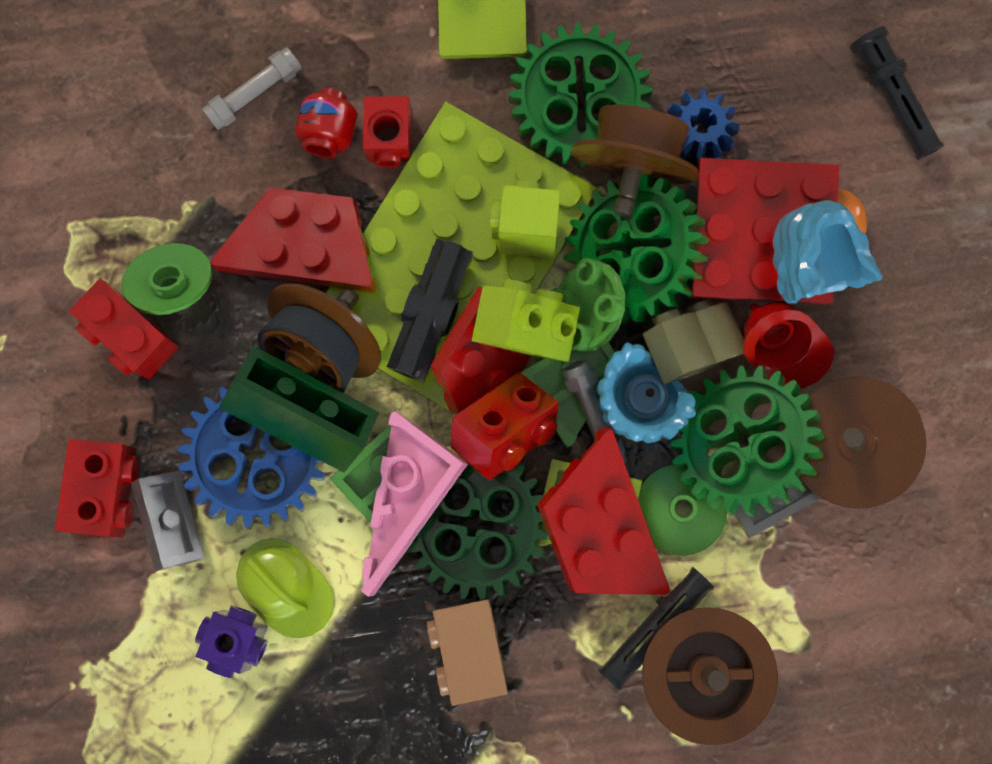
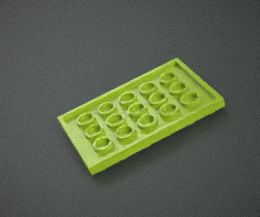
M445 101L363 233L369 251L367 257L370 270L376 280L377 289L376 293L353 290L359 296V300L351 311L366 324L378 342L381 351V363L378 370L449 411L444 400V389L437 383L431 368L424 383L400 375L386 367L404 323L401 321L406 300L414 284H419L436 239L448 240L462 245L467 250L472 251L474 255L457 297L459 305L448 335L446 338L442 337L436 352L437 355L478 286L503 287L504 279H510L531 284V293H535L536 289L541 287L567 243L564 241L565 237L571 236L576 229L570 224L571 219L581 220L584 215L579 205L583 203L589 206L594 199L592 191H597L598 188ZM527 180L540 183L542 189L561 190L554 259L500 254L499 240L492 239L490 221L493 199L502 200L503 185L514 186L516 181ZM330 287L326 294L337 299L344 289Z

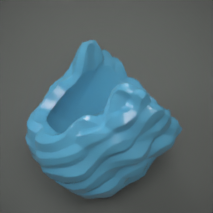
M831 200L807 204L791 211L778 222L773 236V265L778 273L777 290L785 302L796 304L802 298H812L815 295L843 291L848 286L860 288L866 284L873 283V281H880L883 275L876 265L877 260L870 253L867 235L859 229L854 216L843 204Z
M625 343L621 351L615 352L611 361L607 363L604 369V378L598 383L597 392L600 396V409L604 413V422L616 434L624 435L627 439L636 442L643 440L646 443L659 441L662 437L671 440L679 432V429L688 424V419L696 415L694 410L695 398L684 389L680 381L664 385L652 355L640 344L632 345ZM652 389L654 396L648 397L646 390Z

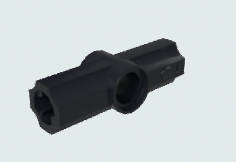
M436 239L419 284H414L406 300L401 321L404 323L386 366L389 370L425 383L442 337L446 338L456 316L459 305L457 297L474 256L472 251L457 243Z

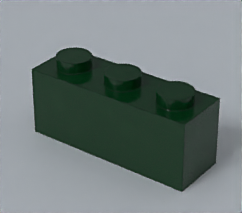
M252 346L219 406L220 409L343 473L364 449L379 414L378 411L255 346Z

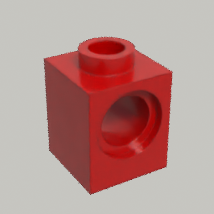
M364 96L363 150L368 162H374V165L378 167L395 168L399 167L401 162H408L411 158L412 108L409 96ZM386 127H394L399 130L398 135L390 141L379 140L377 138L378 133Z

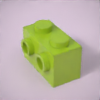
M527 180L516 181L514 186L503 185L502 200L493 199L490 221L492 239L499 240L500 254L554 259L561 190L542 189L540 183Z
M504 279L503 287L483 285L472 341L535 357L569 362L580 307L563 303V294L536 289L535 294H532V285L521 281Z

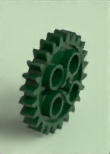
M466 461L468 465L416 536L417 541L411 544L407 550L408 552H422L423 557L417 562L415 567L417 569L433 568L428 578L429 583H438L445 578L443 592L446 594H452L460 585L461 599H471L476 587L480 600L490 599L491 586H493L499 596L508 595L507 581H510L516 587H523L525 584L520 573L524 570L531 574L538 573V569L531 561L533 556L546 558L548 556V553L538 546L540 540L550 539L547 531L542 530L544 522L537 506L544 495L535 496L534 491L542 482L538 478L524 481L529 467L524 464H520L514 470H503L489 481ZM464 485L469 491V501L464 508L457 510L452 503V495L458 487ZM509 492L514 499V508L508 516L501 518L497 514L495 503L501 494ZM442 514H450L515 525L518 528V532L512 535L483 529L477 531V529L443 523L440 520V516ZM455 530L460 535L461 547L455 555L450 556L444 548V540L450 532ZM500 538L506 545V555L500 563L494 564L489 559L488 547L493 540Z

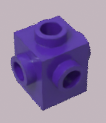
M231 605L229 611H213L211 618L206 616L197 631L195 643L200 644L195 657L208 662L207 670L224 677L232 678L234 672L241 674L249 671L252 666L257 667L264 655L268 640L264 639V635L268 626L255 621L257 614ZM226 634H229L234 641L233 648L230 651L221 648Z

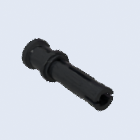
M882 26L863 35L853 42L849 48L853 54L860 56L870 75L867 81L875 89L880 88L898 124L913 148L917 160H920L941 149L944 144L939 140L904 76V73L907 71L904 59L897 58L886 38L889 32L885 26Z

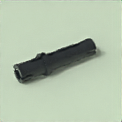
M692 567L690 572L666 598L661 595L655 601L658 606L598 671L615 688L621 690L625 682L643 665L646 650L656 632L671 618L694 609L709 591H712L715 587L699 571ZM687 595V598L677 607V609H675L671 613V615L665 620V622L661 626H659V623L667 616V614H669L673 610V608L679 603V601ZM652 631H654L653 635L641 646V648L629 659V661L626 662V659L630 656V654L642 643V641Z

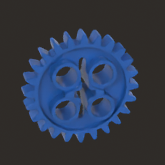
M224 387L220 388V396L222 400L227 393V390ZM205 397L203 400L209 411L205 415L196 411L190 413L198 423L196 429L182 428L183 434L192 440L191 444L178 446V451L181 454L190 457L189 461L178 466L179 470L182 473H193L194 475L187 480L184 487L188 491L201 489L194 502L201 506L212 501L208 513L212 518H216L224 510L227 511L226 524L229 526H233L238 517L243 516L245 528L249 530L253 527L255 517H260L266 528H271L272 514L278 513L285 522L289 521L287 507L290 505L303 512L305 508L300 497L302 494H306L316 498L318 494L310 483L311 480L325 481V474L316 468V464H324V462L293 446L288 450H277L271 444L274 436L264 432L260 441V449L265 457L263 459L255 458L251 466L245 492L239 493L238 486L249 466V460L244 455L245 450L253 451L255 449L260 429L252 425L250 431L243 436L231 435L229 433V425L236 417L219 408L222 401L216 404L210 398ZM224 458L235 460L236 471L233 476L225 480L214 478L213 469L219 460ZM274 472L281 479L279 488L274 493L268 495L259 493L256 488L259 477L264 473Z

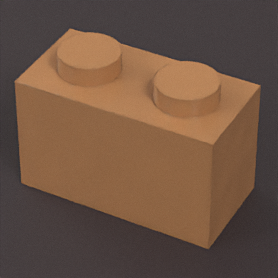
M490 599L434 610V620L427 621V628L432 649L440 648L444 667L436 668L441 696L449 695L451 706L507 695L508 685Z

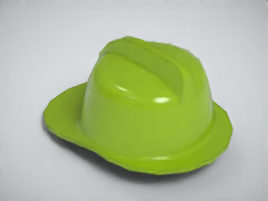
M269 538L259 540L247 548L239 560L236 579L238 589L250 607L272 629L283 636L296 639L312 636L323 629L332 616L335 601L331 585L316 566L287 540Z

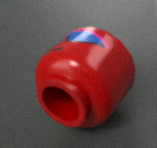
M324 88L321 90V93H311L302 100L295 125V136L302 143V149L313 156L331 159L336 157V154L342 153L350 147L358 113L354 106L346 101L347 96L341 91Z

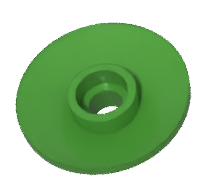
M179 243L160 245L143 252L129 264L122 278V291L127 302L140 312L151 315L175 313L191 306L205 294L212 280V268L207 256L193 246Z
M674 464L660 468L645 480L640 488L638 502L654 546L657 549L672 555H692L705 550L717 540L725 526L727 512L724 509V501L714 510L707 504L708 495L700 500L693 495L691 491L695 484L689 486L684 484L680 476L686 470L678 469ZM679 500H685L691 506V513L686 518L679 517L675 512V504Z

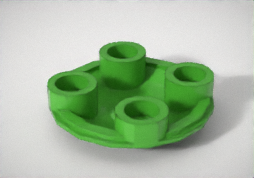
M589 258L582 259L576 267L567 273L559 288L551 290L563 294V303L580 307L571 349L580 352L595 351L607 344L619 329L625 311V291L620 276L608 264Z

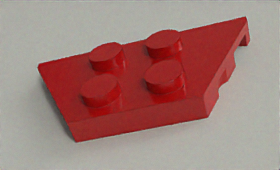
M269 188L214 255L210 263L215 270L220 272L342 289L349 288L351 290L376 293L377 289L376 280L371 274L367 257L369 255L367 242L361 232L362 221L358 205L352 197Z
M478 286L430 365L437 383L444 389V400L449 411L456 415L517 372H522L531 355L472 341L483 288Z
M603 427L594 435L596 438L595 442L581 459L575 458L563 472L561 481L556 486L551 487L538 502V509L567 586L571 591L584 594L666 595L671 591L614 432L611 428Z

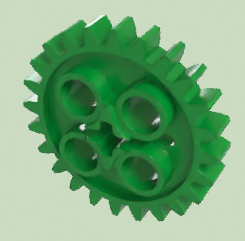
M576 22L573 34L567 35L562 25H559L557 27V39L552 40L549 35L543 32L540 38L541 49L530 43L527 45L526 53L530 60L517 58L516 69L522 74H511L510 85L518 90L509 92L508 102L519 105L511 110V119L513 121L525 120L519 126V136L533 134L530 141L531 150L544 144L546 146L545 158L549 160L556 152L561 153L562 166L566 167L571 156H573L571 148L575 142L596 140L598 121L594 119L592 112L607 105H632L651 109L652 106L644 102V100L651 98L653 87L641 85L648 80L650 71L646 69L636 70L643 56L640 53L628 57L627 53L631 43L629 40L617 46L614 44L616 31L611 30L605 38L599 37L598 24H594L589 34H583L580 22ZM577 58L583 61V95L586 97L584 106L586 131L583 133L577 129L578 103L577 95L574 93L577 80L575 59ZM594 67H605L610 70L612 77L600 80L593 77L590 70ZM553 68H560L566 71L568 78L559 82L553 81L548 78L546 72ZM561 110L569 115L570 121L563 125H557L550 122L547 116L552 111ZM578 160L580 168H584L585 163Z
M642 174L637 196L634 199L635 204L631 217L614 213L616 199L619 197L620 185L609 180L607 181V195L594 190L592 195L595 204L592 207L583 203L579 205L585 217L583 220L571 219L570 224L578 229L576 236H568L564 240L574 246V251L564 255L563 260L575 264V267L582 259L586 258L608 264L613 269L616 266H620L619 276L625 291V311L621 320L622 323H627L630 316L636 322L645 323L647 312L653 317L663 314L662 304L673 309L679 308L675 295L680 292L691 296L692 292L686 285L688 278L701 280L702 275L693 269L694 264L708 260L707 256L697 251L698 246L709 242L707 236L695 232L706 223L702 217L692 215L698 207L697 204L690 199L684 200L686 192L677 186L671 188V183L660 177L655 182L649 175ZM660 214L659 226L654 231L649 232L651 220ZM617 222L618 228L615 235L608 239L607 235L610 226ZM672 240V244L669 247H657V245H663ZM638 242L644 244L647 247H638ZM610 249L613 250L611 251L612 253H606L599 257V253L601 251ZM622 251H631V256ZM663 258V269L656 277L652 278L651 271L654 263Z
M739 366L737 378L731 379L725 370H721L720 384L715 386L706 378L703 380L707 391L705 394L701 395L692 390L689 392L695 398L694 410L696 415L689 418L688 424L679 429L678 433L682 435V438L670 442V446L676 452L683 453L672 460L673 464L680 470H686L680 476L684 484L687 486L695 484L691 493L699 500L708 495L707 504L714 510L724 501L725 511L732 516L735 515L740 504H742L744 512L749 517L754 516L756 504L758 503L768 513H772V499L779 497L785 504L789 505L791 503L787 492L789 488L793 487L801 492L806 490L803 483L799 480L802 474L816 476L817 472L808 461L809 459L823 458L820 448L812 445V443L825 439V435L820 428L811 426L817 424L822 419L817 410H808L813 401L807 393L799 395L801 388L795 380L784 386L785 378L780 371H776L768 380L767 372L762 366L757 367L753 377L749 376L744 366ZM761 404H771V410L766 417L758 420L752 419V414L756 407ZM720 419L727 420L726 427L721 433L713 436L709 435L710 426L715 421ZM781 425H786L783 431H776ZM750 433L751 436L748 438L749 445L742 448L741 445L744 443L743 436ZM777 445L786 447L785 454L779 461L773 463L766 462V454L770 448ZM718 449L711 456H708L709 450ZM735 460L740 461V468L736 475L731 478H722V470L727 463Z

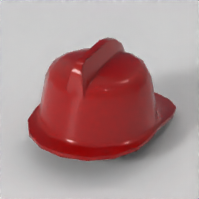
M755 302L750 305L752 314L744 326L743 353L756 369L758 366H762L765 369L768 380L776 371H780L785 378L784 386L795 380L800 388L803 389L818 382L829 371L834 360V347L828 336L806 313L786 302H772L762 307Z

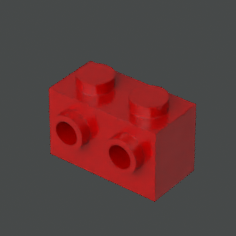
M101 278L68 311L80 322L75 329L94 346L102 342L111 350L112 353L107 359L127 376L135 372L150 379L179 349V346L145 314L130 305L120 291Z
M517 372L452 417L451 449L490 481L503 470L513 469L521 461L522 457L537 445L543 446L552 439L557 430L556 421L559 402L521 372Z
M68 438L55 531L124 538V531L130 527L133 519V503L129 502L131 483L137 480L140 470L139 457L135 456L136 448L124 444Z

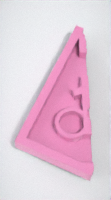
M393 411L389 417L388 425H392L387 455L382 457L380 468L382 481L376 491L370 525L374 529L369 557H365L362 570L363 587L361 591L368 597L376 594L468 465L464 460L398 411Z

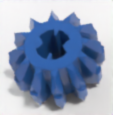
M705 87L699 90L697 100L686 91L681 95V105L672 103L668 107L667 114L684 121L690 127L680 158L686 160L689 154L693 155L696 167H698V160L705 158V155L708 158L721 159V151L731 152L735 145L732 137L738 134L740 125L737 122L731 121L736 114L735 106L721 107L724 100L723 93L716 95L712 101L708 99ZM695 123L705 124L704 130L708 129L707 133L697 132L698 126L694 127Z

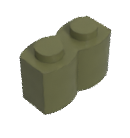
M707 299L687 308V314L680 315L678 309H673L652 319L654 327L643 333V336L664 385L715 369L744 355V338L728 302L713 305L712 300Z

